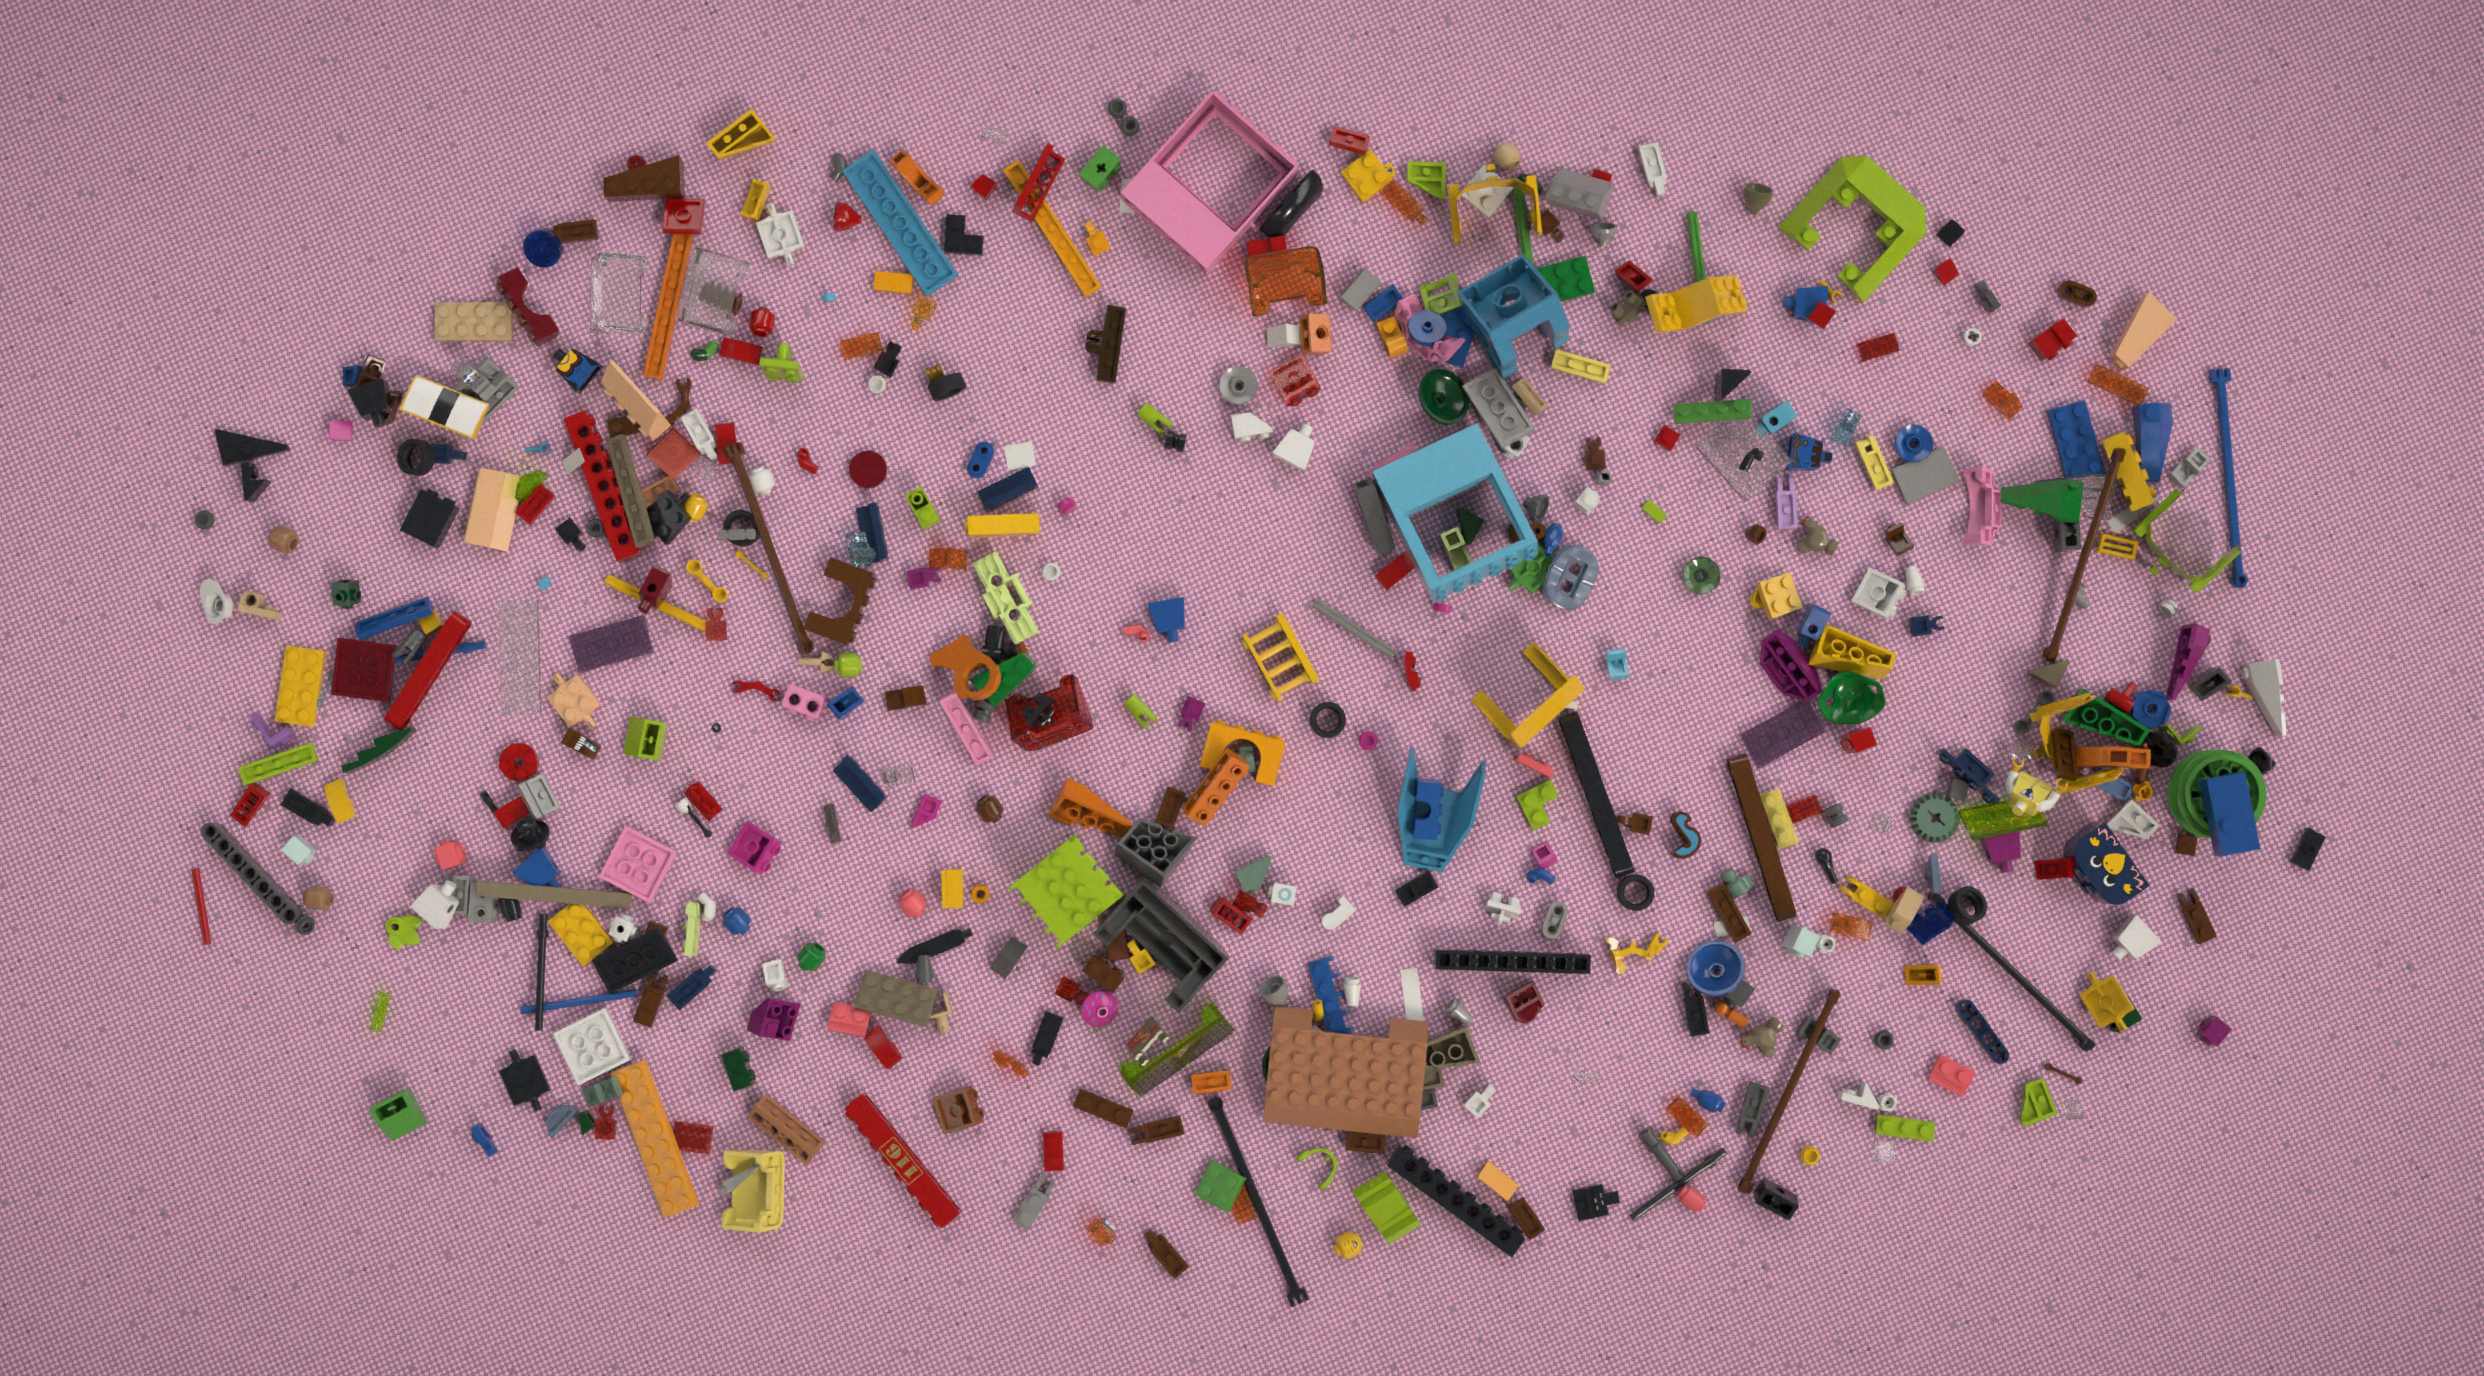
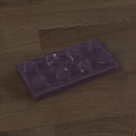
M644 615L569 636L579 673L654 653Z
M1801 700L1739 736L1759 769L1826 731L1810 702Z

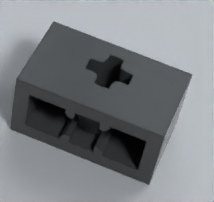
M2053 519L2055 552L2080 550V520L2078 524Z

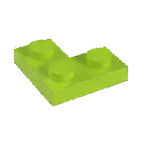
M1551 779L1516 796L1532 831L1550 823L1542 805L1559 797Z

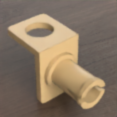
M947 988L943 989V996L947 1007L932 1011L930 1019L934 1018L936 1020L939 1034H944V1029L945 1033L951 1031L946 1016L952 1013V1005Z

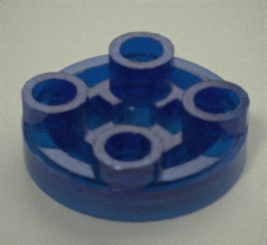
M548 228L532 231L523 242V251L526 258L535 266L542 268L551 267L556 264L564 251L559 238Z

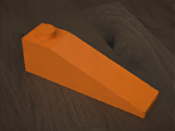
M1069 778L1066 779L1059 789L1048 813V817L1063 824L1071 825L1076 823L1083 825L1085 829H1089L1090 826L1099 828L1101 832L1123 837L1133 824L1086 786Z

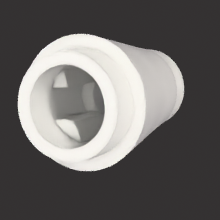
M1911 566L1906 568V589L1910 596L1925 592L1924 587L1926 586L1917 567Z
M1344 978L1342 984L1347 1005H1359L1362 984L1360 978Z

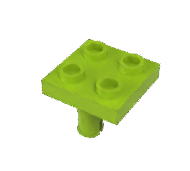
M778 343L776 359L760 358L759 365L767 379L772 381L784 379L790 383L803 382L804 373L799 362L791 361L792 351L789 350V344Z

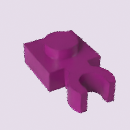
M926 567L908 570L907 576L910 590L930 587L929 581L941 582L942 578H934V573L939 572L940 568H933L930 572H927Z
M1188 696L1181 710V714L1185 715V717L1179 721L1178 727L1181 728L1182 724L1187 722L1189 724L1187 731L1190 732L1193 728L1192 720H1199L1206 703Z

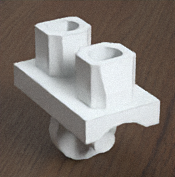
M1493 892L1484 906V911L1492 913L1491 918L1497 919L1496 925L1501 926L1502 921L1509 923L1511 918L1517 920L1522 910L1519 908L1520 900L1510 897L1506 905L1501 903L1502 895Z

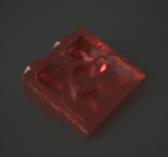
M1302 353L1268 371L1287 407L1291 405L1293 407L1298 406L1302 399L1307 396L1310 398L1316 396L1319 392L1318 390L1321 389L1319 381Z

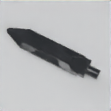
M971 928L965 931L961 929L952 930L910 947L897 959V963L916 964L918 955H929L930 958L958 947L966 942L965 938L973 936V931Z

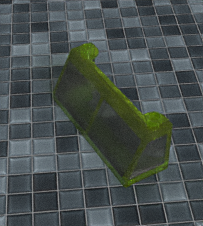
M1214 999L1207 1003V1007L1202 1011L1201 1017L1205 1024L1151 1062L1143 1066L1141 1063L1137 1064L1126 1060L1119 1065L1117 1070L1126 1083L1140 1097L1236 1031Z

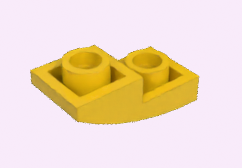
M340 778L324 785L326 797L336 822L340 824L356 817L353 800L348 798L345 780Z

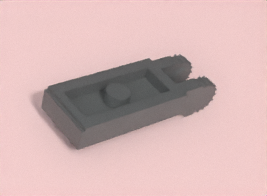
M1749 1081L1739 1115L1740 1119L1737 1124L1736 1134L1741 1135L1745 1121H1749L1751 1124L1747 1136L1749 1138L1754 1136L1769 1091L1768 1086Z

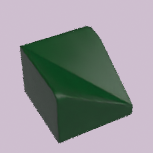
M588 1110L576 1116V1120L581 1126V1135L598 1126Z

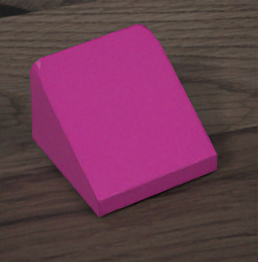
M330 420L329 439L332 441H353V422Z
M1547 841L1530 850L1539 868L1545 869L1558 861Z

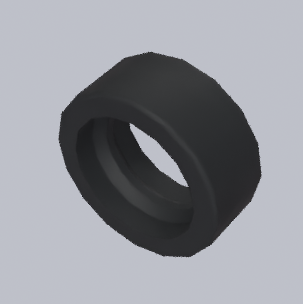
M959 372L943 376L928 385L933 401L952 397L966 388L962 374Z
M407 439L399 447L397 463L404 473L423 476L430 472L434 466L435 452L432 445L427 441ZM418 446L421 450L422 458L418 467L414 469L411 465L410 457L414 448Z
M741 509L731 512L724 520L723 530L728 531L731 529V524L735 519L746 517L752 522L753 529L756 530V539L727 540L741 547L750 546L755 543L760 535L752 513Z
M1333 702L1318 704L1310 715L1312 730L1323 738H1332L1339 735L1346 724L1344 710ZM1332 709L1338 714L1339 724L1334 730L1324 731L1318 727L1317 715L1321 710Z
M1638 874L1624 877L1617 887V898L1620 904L1632 911L1646 909L1652 903L1655 896L1652 882ZM1633 881L1641 882L1647 890L1645 900L1639 904L1630 903L1624 895L1626 886Z
M1964 886L1950 895L1948 908L1952 917L1957 922L1963 925H1970L1985 916L1987 903L1983 894L1978 889L1972 886ZM1962 895L1968 897L1973 903L1975 910L1973 916L1962 908L1960 902Z

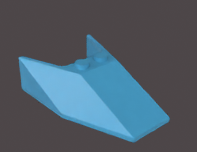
M1410 746L1397 808L1404 865L1443 872L1474 825L1486 776V761H1481L1461 791L1444 789L1443 797L1440 796L1442 815H1439L1438 823H1441V833L1437 834V840L1414 839L1412 837L1413 816L1425 815L1429 805L1425 801H1416L1414 798L1415 778H1418L1414 747Z

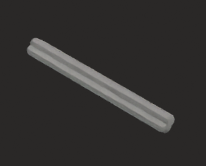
M1317 600L1313 608L1388 658L1392 659L1396 654V649L1323 601Z

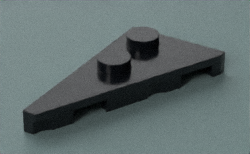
M219 429L215 430L223 466L290 451V447L286 444Z

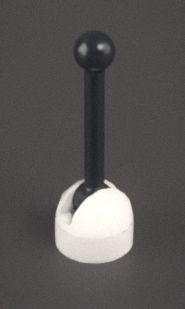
M687 797L675 806L679 812L688 813L704 831L705 837L709 838L712 836V832L707 830L691 811L692 803Z

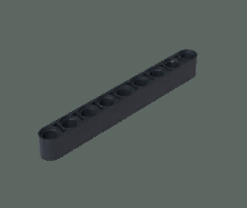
M1577 711L1558 717L1560 727L1615 878H1619L1633 873L1634 867L1579 714Z

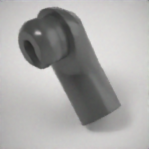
M840 153L833 155L835 170L830 175V178L835 182L840 180L844 174L842 170L847 167L846 159Z

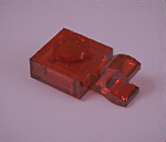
M1064 976L1054 993L1069 1002L1075 999L1076 1003L1082 1006L1085 998L1090 995L1088 992L1079 989L1080 984Z

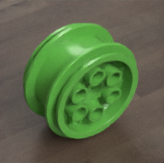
M2230 750L2200 751L2182 760L2174 769L2167 788L2168 805L2175 820L2191 834L2210 838L2208 823L2203 820L2206 813L2202 806L2203 798L2199 779L2210 778L2202 770L2206 766L2211 777L2218 776L2220 770L2224 772V775L2231 774V771L2233 773L2245 772L2255 822L2257 823L2262 816L2267 798L2265 781L2257 766L2244 755ZM2191 791L2200 792L2198 793L2200 797L2191 798Z

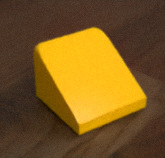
M434 609L431 615L418 620L427 636H431L444 625V622Z

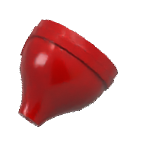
M836 202L833 218L834 231H846L855 225L861 224L862 216L857 214L852 207L846 203Z

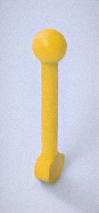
M736 552V557L742 559L757 571L762 579L768 577V573L761 571L749 561L743 552Z

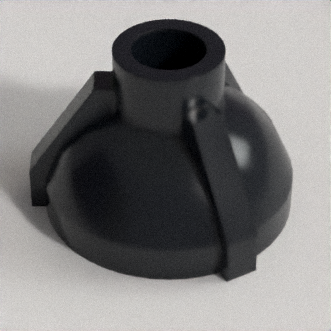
M2257 747L2248 756V759L2257 766L2262 775L2273 770L2275 767V761L2263 748Z

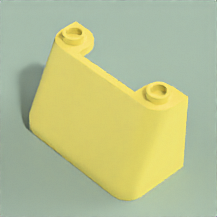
M724 1150L723 1163L727 1169H733V1176L756 1164L760 1168L732 1191V1207L727 1208L721 1216L722 1229L760 1233L780 1228L783 1222L785 1157L783 1152L774 1150Z

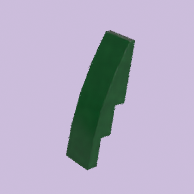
M409 727L373 739L375 747L357 752L359 760L342 765L343 773H352L386 757L417 732L416 728Z

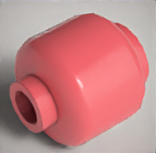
M907 889L898 897V906L907 917L915 916L918 918L925 912L924 908L927 902L918 890Z

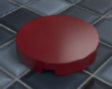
M870 450L861 451L851 460L849 474L853 482L859 487L866 489L876 488L886 479L887 463L877 452Z

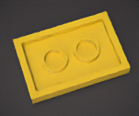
M569 904L547 921L583 967L615 943L586 905Z

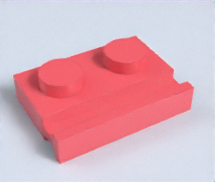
M1525 752L1516 755L1515 762L1548 778L1552 777L1555 770L1550 768L1551 765L1541 760L1536 762L1532 760L1533 756Z
M833 1002L827 1030L865 1038L871 1012L854 1008L852 1005Z
M1939 1054L1927 1079L1964 1097V1093L1976 1072Z

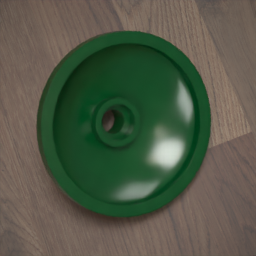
M1436 369L1427 373L1421 379L1418 388V397L1424 412L1433 421L1443 425H1452L1462 420L1469 408V398L1462 389L1463 382L1455 374L1447 370Z

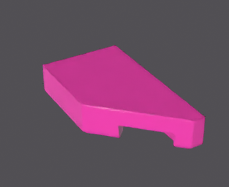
M924 794L911 827L915 828L934 820L942 801Z

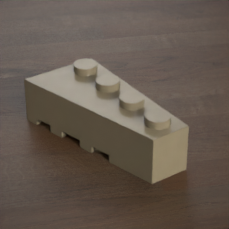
M1465 1025L1428 1039L1425 1070L1481 1063Z

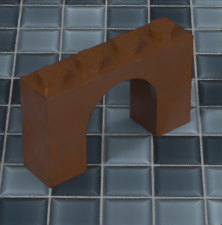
M830 557L824 576L845 583L850 587L854 596L853 607L847 615L838 619L828 618L810 611L803 629L848 646L850 642L853 643L857 632H855L856 626L861 624L864 614H861L863 607H867L870 596H868L869 591L875 587L877 578H875L876 574Z

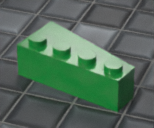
M2079 687L2073 697L2089 693V691ZM2097 696L2084 705L2063 711L2058 719L2138 746L2141 745L2150 731L2147 727Z

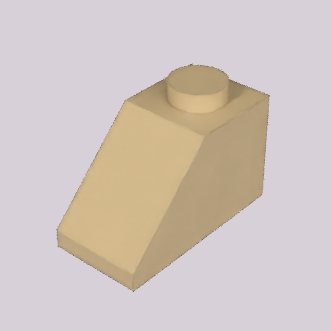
M1907 887L1887 913L1885 926L1902 934L1912 922L1924 896Z

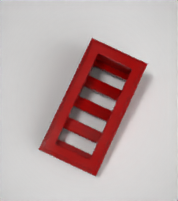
M257 783L250 785L230 816L243 826H248L266 802L270 793ZM244 804H245L246 806H248L249 808H251L252 810L250 811L249 809H247L246 807H244ZM241 810L243 813L248 815L247 818L240 814L239 811Z
M1221 896L1217 898L1209 909L1213 916L1241 935L1253 920ZM1230 908L1231 911L1228 913L1226 918L1223 917L1227 910ZM1238 913L1233 922H1230L1234 914ZM1243 917L1244 920L1242 921L1240 926L1237 927L1236 924Z

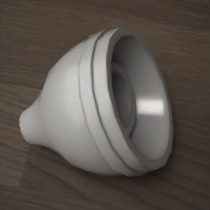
M1280 975L1266 979L1259 987L1262 999L1271 1005L1286 1006L1289 993L1286 980Z

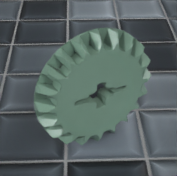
M1928 793L1914 802L1910 810V825L1914 833L1922 840L1931 843L1943 842L1954 835L1955 831L1959 828L1960 812L1957 809V805L1946 795ZM1930 813H1938V819L1940 822H1932V816Z

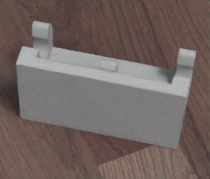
M1364 268L1338 298L1350 309L1357 311L1381 281L1367 268Z

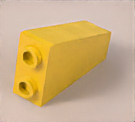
M1038 513L967 516L968 521H964L965 533L972 539L1041 534L1040 516Z

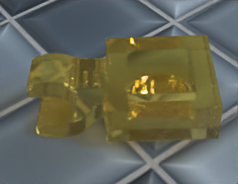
M920 295L912 309V313L916 316L910 325L912 326L911 328L919 331L924 319L930 321L938 304Z

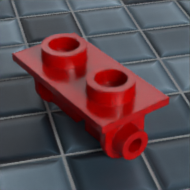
M699 781L693 785L691 784L686 789L687 791L684 792L685 796L708 822L723 810Z

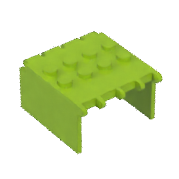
M1077 834L1068 839L1008 888L1012 891L1017 887L1024 896L1019 903L1022 905L1028 901L1037 912L1031 918L1035 920L1040 916L1049 927L1043 933L1047 935L1052 931L1060 942L1055 944L1054 947L1056 949L1125 894L1113 882L1108 886L1104 884L1110 878L1101 867L1095 871L1092 869L1098 863L1089 852H1086L1083 856L1080 854L1085 847L1078 839L1079 836Z

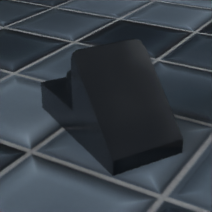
M241 462L244 501L255 502L271 484V481L266 479L257 480L259 472L255 464Z

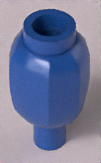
M1552 523L1546 529L1543 544L1546 548L1544 555L1547 557L1552 556L1553 550L1559 547L1563 537L1562 526L1558 523Z
M1693 1088L1690 1093L1691 1096L1697 1098V1102L1701 1107L1712 1113L1717 1111L1721 1113L1726 1102L1722 1101L1720 1095L1709 1090L1698 1091Z

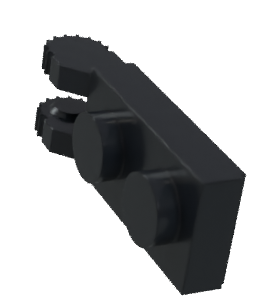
M1685 982L1682 983L1689 1036L1710 1034L1703 995L1694 988L1696 996L1690 997L1689 988Z

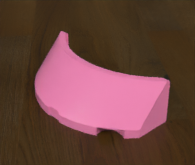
M1412 294L1398 301L1394 313L1396 322L1402 326L1401 333L1408 345L1424 359L1431 362L1436 360L1445 362L1466 341L1464 338H1454L1445 334L1443 340L1435 342L1434 346L1427 347L1417 344L1414 339L1410 338L1408 333L1409 320L1414 314L1423 311L1417 296Z
M1985 467L1962 469L1969 493L1970 513L1968 527L1961 545L1991 546L1994 542V533L1999 532L2002 517L2001 493L1999 485H1996L1994 482L1995 474L1992 469Z

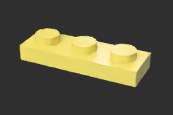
M1556 349L1550 369L1606 384L1611 365Z
M1780 789L1761 794L1760 797L1779 849L1799 843Z

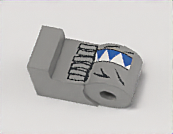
M469 363L457 373L484 401L497 389L487 377Z

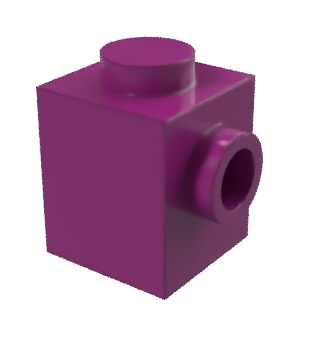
M2210 1015L2207 1020L2205 1019L2198 1026L2199 1030L2196 1033L2201 1037L2200 1041L2205 1045L2218 1047L2232 1028L2217 1016Z

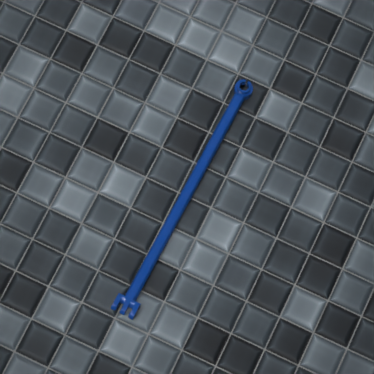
M2220 368L2216 371L2217 376L2215 369L2209 370L2210 383H2216L2230 544L2232 549L2241 542L2226 382L2231 381L2230 368H2225L2223 376V370ZM2240 553L2232 560L2233 575L2230 578V583L2234 588H2243L2248 583V578L2243 573L2242 553ZM2239 577L2243 579L2242 584L2238 582Z

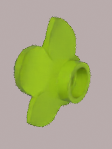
M406 915L402 918L397 916L389 918L385 928L389 933L390 945L396 950H400L403 944L411 946L419 944L420 938L415 929L423 921L414 915ZM397 923L399 928L394 930L392 924Z

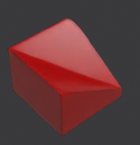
M981 174L970 188L987 201L998 185L994 180Z

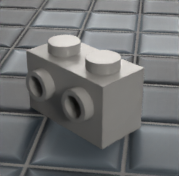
M477 882L471 883L467 922L496 923V919L499 918L497 901L500 898L476 896Z

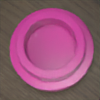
M1070 497L1064 498L1057 505L1059 513L1070 514L1075 509L1076 502L1070 499Z
M1365 731L1359 736L1358 742L1364 750H1372L1376 747L1378 739L1375 733Z

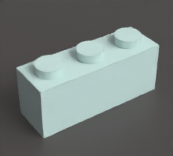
M1791 925L1781 946L1785 947V952L1801 958H1804V956L1811 957L1820 935L1803 927Z

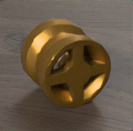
M937 363L935 367L925 368L930 383L945 376L940 363Z

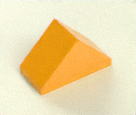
M1928 963L1904 966L1906 985L1942 984L1939 964Z

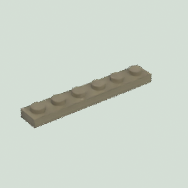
M620 434L607 440L606 443L635 547L642 548L655 542L626 435Z

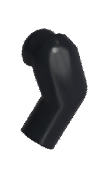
M1758 448L1752 449L1745 455L1739 469L1748 472L1754 459L1761 461L1764 455L1763 451H1759Z

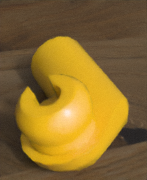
M1321 1000L1313 1001L1312 1022L1314 1021V1023L1321 1020L1324 1016Z
M1682 1126L1676 1133L1663 1131L1660 1134V1139L1665 1144L1677 1145L1689 1132Z

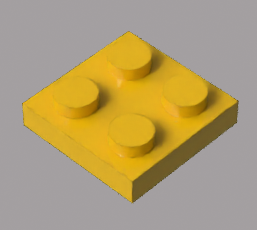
M1372 150L1366 152L1365 155H1362L1340 172L1362 203L1366 202L1394 180Z
M1790 572L1756 583L1768 620L1803 608Z

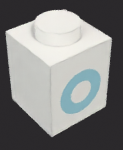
M1274 882L1273 886H1269L1268 897L1271 898V902L1294 906L1297 886Z

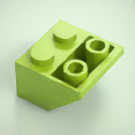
M630 716L623 754L661 761L669 723Z

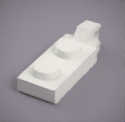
M1654 142L1639 146L1638 151L1647 184H1649L1650 188H1654L1656 197L1664 196L1665 189L1663 185L1667 184V175L1658 143Z
M696 408L680 417L697 449L702 454L707 453L712 461L718 459V454L714 449L717 447L716 440L700 411Z

